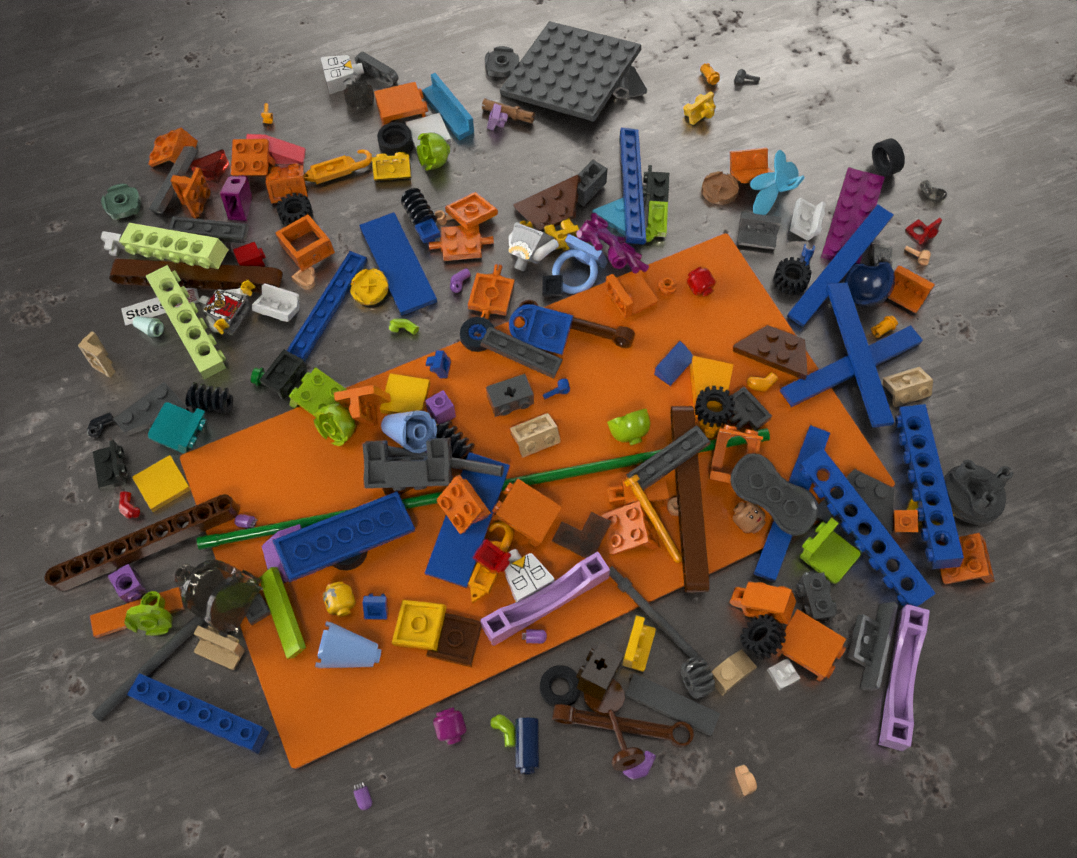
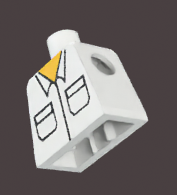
M348 55L321 57L329 94L355 86L354 75L364 74L362 63L351 65Z
M517 549L509 551L511 554L508 559L510 565H508L504 572L515 602L535 594L554 582V577L532 553L521 557Z

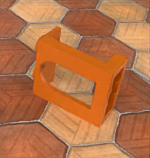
M724 425V429L719 428L708 479L731 483V474L721 473L728 440L734 436H741L748 444L747 454H758L761 440H763L762 436H758L759 432L746 429L745 433L737 431V427Z

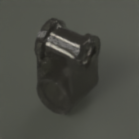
M871 243L868 251L870 266L875 267L879 265V262H888L892 267V245Z

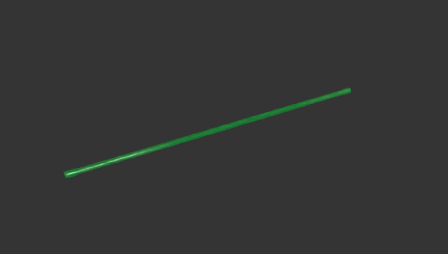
M767 428L755 430L759 432L758 436L763 437L761 442L770 440V433ZM734 436L728 440L726 448L747 444V442L741 436ZM716 439L710 440V445L698 453L714 450ZM661 450L509 478L505 480L502 491L505 490L509 482L513 484L517 479L530 486L639 465ZM442 492L401 500L406 509L438 503L437 498ZM348 510L222 534L197 537V546L199 550L223 544L274 535L280 530L299 524L302 528H305Z

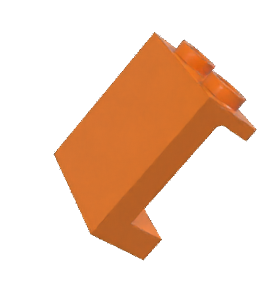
M416 82L374 91L383 125L390 123L392 120L421 114L422 118L426 117L425 112H428L426 101L422 102L423 93L421 88L418 89Z
M517 479L513 484L509 482L503 491V494L506 496L502 502L498 500L492 509L495 513L492 519L494 521L499 519L529 538V544L537 547L542 542L562 507L520 479Z
M797 609L791 617L789 625L784 629L786 641L781 643L783 646L781 650L777 648L776 651L778 653L776 655L780 657L783 654L817 675L816 680L820 682L825 677L829 679L835 669V666L832 665L835 658L840 659L846 650V647L843 646L846 638Z

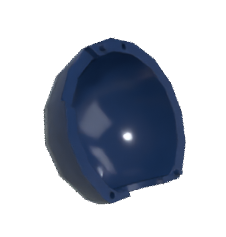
M879 262V265L875 267L856 264L847 273L844 283H848L854 303L863 307H871L883 303L891 295L895 286V274L888 262Z

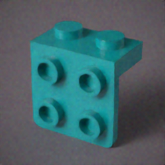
M166 402L151 426L148 438L180 453H187L189 448L193 449L197 441L196 435L198 431H202L206 424L205 411L197 408L195 413H192Z

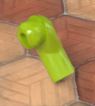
M392 319L390 321L389 330L397 333L399 328H403L413 335H416L419 331V326L408 319Z
M498 714L490 721L491 727L499 729L504 733L505 747H515V725L504 715Z

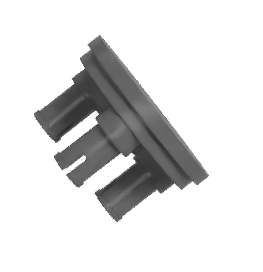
M967 459L960 466H956L948 471L944 476L953 514L962 521L976 525L988 524L996 520L1005 508L1006 492L1004 487L1006 482L1013 477V471L1007 475L1011 468L1002 466L994 474L990 470L975 465L973 461Z

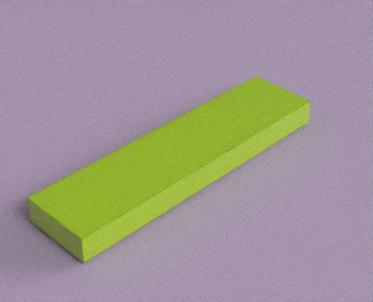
M271 567L259 577L286 658L293 659L306 649L279 570L277 567Z

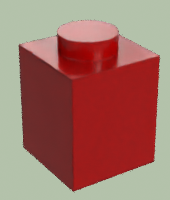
M255 241L233 249L240 266L265 267L262 260L266 258L262 247L257 248Z

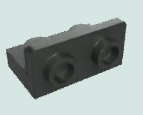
M648 165V172L644 171L643 183H646V186H643V198H646L645 206H649V201L668 202L670 173L652 172V165Z
M283 349L260 378V382L277 392L279 397L284 400L293 391L298 381L305 376L307 367L303 359Z
M114 440L109 441L110 447L92 451L98 488L101 491L127 484L126 476H128V470L126 465L123 464L122 459L125 457L123 447L119 446Z

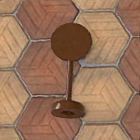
M613 679L602 701L583 692L584 700L593 711L600 714H609L621 747V751L612 758L613 769L625 771L640 765L645 760L643 750L637 747L627 748L615 716V712L619 711L625 700V693L620 683Z

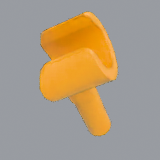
M265 103L264 112L261 113L263 123L272 124L273 114L269 113V104Z

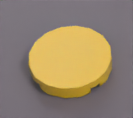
M364 269L352 279L350 293L355 301L361 305L370 306L377 304L383 300L388 292V280L383 272L378 269Z

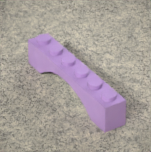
M596 552L580 561L562 577L542 590L519 602L502 607L480 620L481 626L491 644L495 646L607 580L610 569L599 552Z
M908 604L898 613L879 745L899 751H904L911 747L914 727V684L922 645L927 633L930 610Z

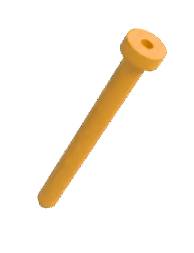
M636 474L624 481L626 487L630 485L674 562H681V554L638 483L639 476Z

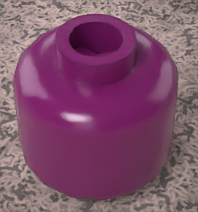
M454 707L437 712V717L433 719L437 739L439 741H447L448 745L461 741L460 736L467 731L462 712L455 710Z

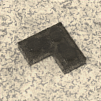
M591 512L582 531L561 522L552 542L583 558H587L597 552L611 525V521Z

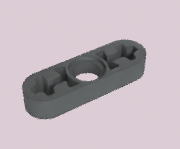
M360 52L354 58L356 64L362 63L365 72L389 86H392L399 79L395 70L365 52Z

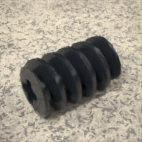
M411 188L402 194V206H404L414 227L431 218L436 223V216L418 188Z
M193 382L186 394L185 404L186 407L191 406L196 409H207L208 411L228 414L233 407V396L229 394L228 388H224L222 391L221 387L217 386L214 390V387L209 385L206 389L205 384H200L198 388V383Z
M451 421L438 424L436 438H450L452 457L467 459L469 452L473 453L474 443L467 445L469 442L467 437L461 440L463 433L458 432L455 434L458 428L456 426L450 428L452 425Z

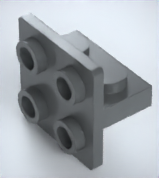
M741 212L737 244L774 250L781 217Z

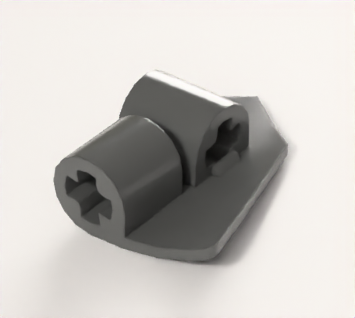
M630 66L613 94L616 98L637 97L646 94L647 88L635 67Z

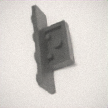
M895 602L879 604L876 621L864 614L857 615L848 658L865 666L860 686L862 690L880 688L888 648L892 638L894 621L897 615L898 604Z

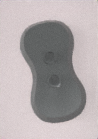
M755 453L747 454L737 462L731 473L730 481L733 490L740 498L763 507L772 516L779 528L790 535H802L813 526L818 516L819 507L816 498L811 492L782 478L773 464L762 455Z

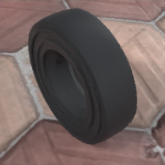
M564 665L553 666L545 671L540 680V693L544 701L552 707L557 704L568 706L574 704L581 690L577 689L579 679L576 678L577 673L572 668ZM557 678H564L569 683V691L564 695H557L552 691V682Z

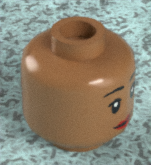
M742 501L733 509L735 512L733 521L744 533L752 532L755 534L766 523L764 520L765 513L757 504L751 502L744 503Z

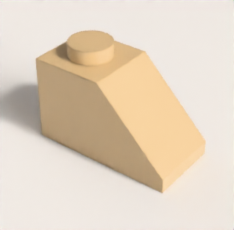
M742 649L728 657L711 671L715 680V688L722 696L757 668Z

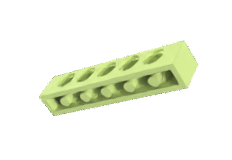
M134 223L128 224L119 240L125 247L124 250L132 255L141 254L148 258L152 256L160 260L168 259L175 263L183 262L190 266L199 265L206 269H219L229 250L218 238Z
M168 265L146 275L147 280L204 380L226 369L223 363L226 358L221 350L216 351L214 345L217 343L212 334L207 335L205 329L208 327L202 317L197 318L196 313L199 311L194 302H188L187 298L190 296L185 287H180L177 283L181 280L176 271L171 272ZM182 303L180 307H175L177 304ZM192 319L189 323H184L185 320ZM201 335L198 339H193L194 336ZM210 351L208 355L202 356L203 352Z

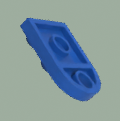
M528 304L520 306L512 313L509 320V329L511 335L518 340L538 349L563 355L574 316ZM518 317L525 319V325L521 328L515 326V320Z

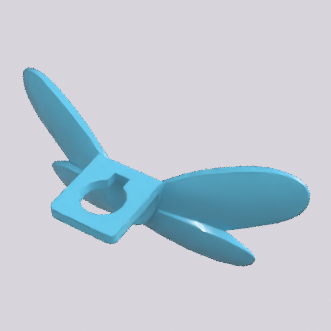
M778 150L775 154V172L760 174L750 182L753 190H760L753 205V213L766 215L773 206L778 192L795 189L805 179L804 175L799 176V171L793 162H786V155L782 150Z

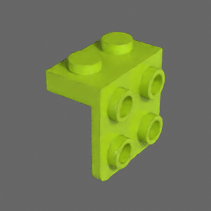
M315 367L311 373L307 372L302 378L301 382L303 383L299 388L295 387L290 393L289 405L294 409L301 406L314 416L315 412L327 404H340L335 401L334 392L347 389Z
M833 518L827 524L823 521L815 530L817 535L814 539L809 537L802 545L804 551L800 558L817 572H824L826 579L832 584H837L860 557L861 553L834 532L839 523Z

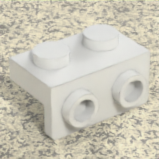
M799 198L795 203L790 231L807 241L819 235L822 230L821 224L825 215L826 203L821 202L815 206L803 198Z
M263 284L262 295L252 304V311L279 319L280 321L289 322L299 311V294Z

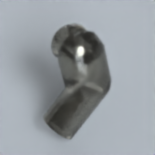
M928 180L920 183V187L928 199L939 201L947 197V192L944 189L932 187Z

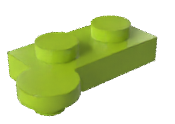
M649 201L648 227L645 228L646 242L652 241L654 237H666L668 202Z

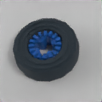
M473 317L466 320L460 329L461 343L471 351L480 352L487 350V348L480 346L489 326L494 328V325L484 317ZM478 332L479 334H481V337L479 336L478 338L474 335V333Z

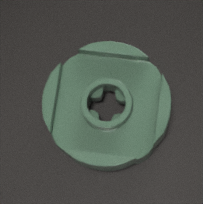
M117 184L110 187L105 197L103 195L101 198L102 207L112 219L117 220L129 217L140 211L141 197L137 189L129 187L128 184Z

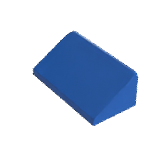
M679 341L657 365L654 375L671 386L691 364L694 355Z

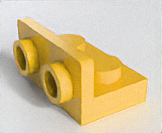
M398 152L394 156L377 154L376 157H372L374 181L411 178L409 154L406 155L404 152Z
M636 615L622 666L644 672L656 629L644 625L645 618Z

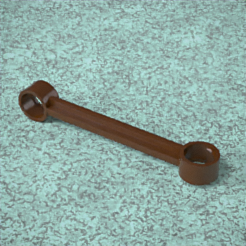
M525 300L519 305V307L528 304L538 306L534 300ZM573 318L570 328L613 340L614 344L621 348L631 347L635 338V332L628 327L619 326L614 329L578 318Z
M554 705L552 721L614 730L609 715L577 710V708L568 705ZM616 716L621 732L666 739L677 748L688 746L694 737L692 727L686 722H677L673 726ZM683 727L688 731L689 738L686 743H679L674 739L673 730L675 728Z

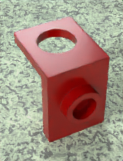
M939 217L928 226L918 219L908 226L905 231L922 245L938 234V228L942 219ZM921 227L924 230V233L917 234L914 232L913 228Z

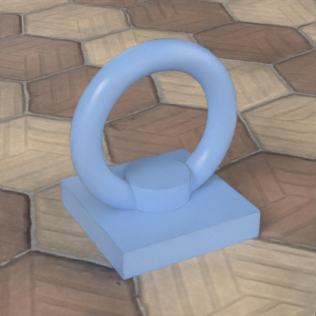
M568 234L565 242L570 250L563 252L556 259L552 275H560L562 264L571 257H575L580 262L589 265L590 276L582 285L574 287L563 282V292L577 294L593 286L597 279L598 266L605 268L608 261L603 251H597L594 246Z

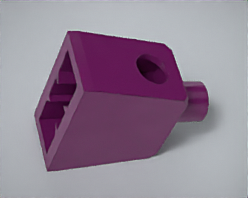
M245 175L238 177L230 176L220 192L228 220L247 221L252 202L249 179Z

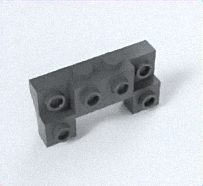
M450 438L428 439L426 441L427 456L389 457L387 440L366 441L362 444L364 488L404 490L406 487H414L415 490L426 489L427 486H448L452 481Z

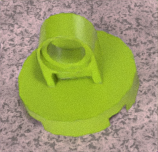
M151 591L143 596L140 605L127 610L124 624L133 632L137 633L138 629L146 631V635L157 636L168 632L172 626L173 617L171 613L164 609V598L158 592ZM153 599H158L155 605H149Z

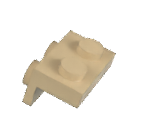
M198 626L194 635L200 641L194 653L230 670H235L245 652L239 644L240 640L231 635H227L225 638L219 635L220 631L211 626H207L206 629Z

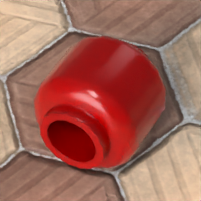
M698 267L688 274L687 285L695 296L703 295V297H706L714 291L712 288L715 286L716 280L709 269Z

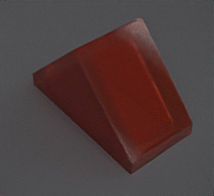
M221 149L192 161L190 168L193 173L196 167L201 168L205 180L219 183L229 162L224 150Z

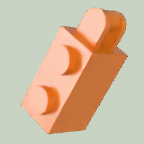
M665 476L644 490L653 508L667 507L669 494ZM628 477L622 479L621 486L607 489L609 505L626 506L639 501L630 485L626 487L624 483Z
M748 582L746 588H734L730 604L742 608L747 617H756L758 619V615L762 614L765 616V614H768L778 623L789 625L796 599L792 589L785 586L775 587L763 582Z

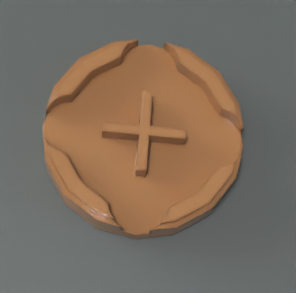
M717 171L710 173L704 178L701 192L705 199L717 205L729 204L735 200L738 195L739 184L737 179L729 173L726 175L722 174L723 172Z

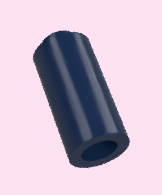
M537 718L515 719V769L520 770V774H535V770L539 769V722Z

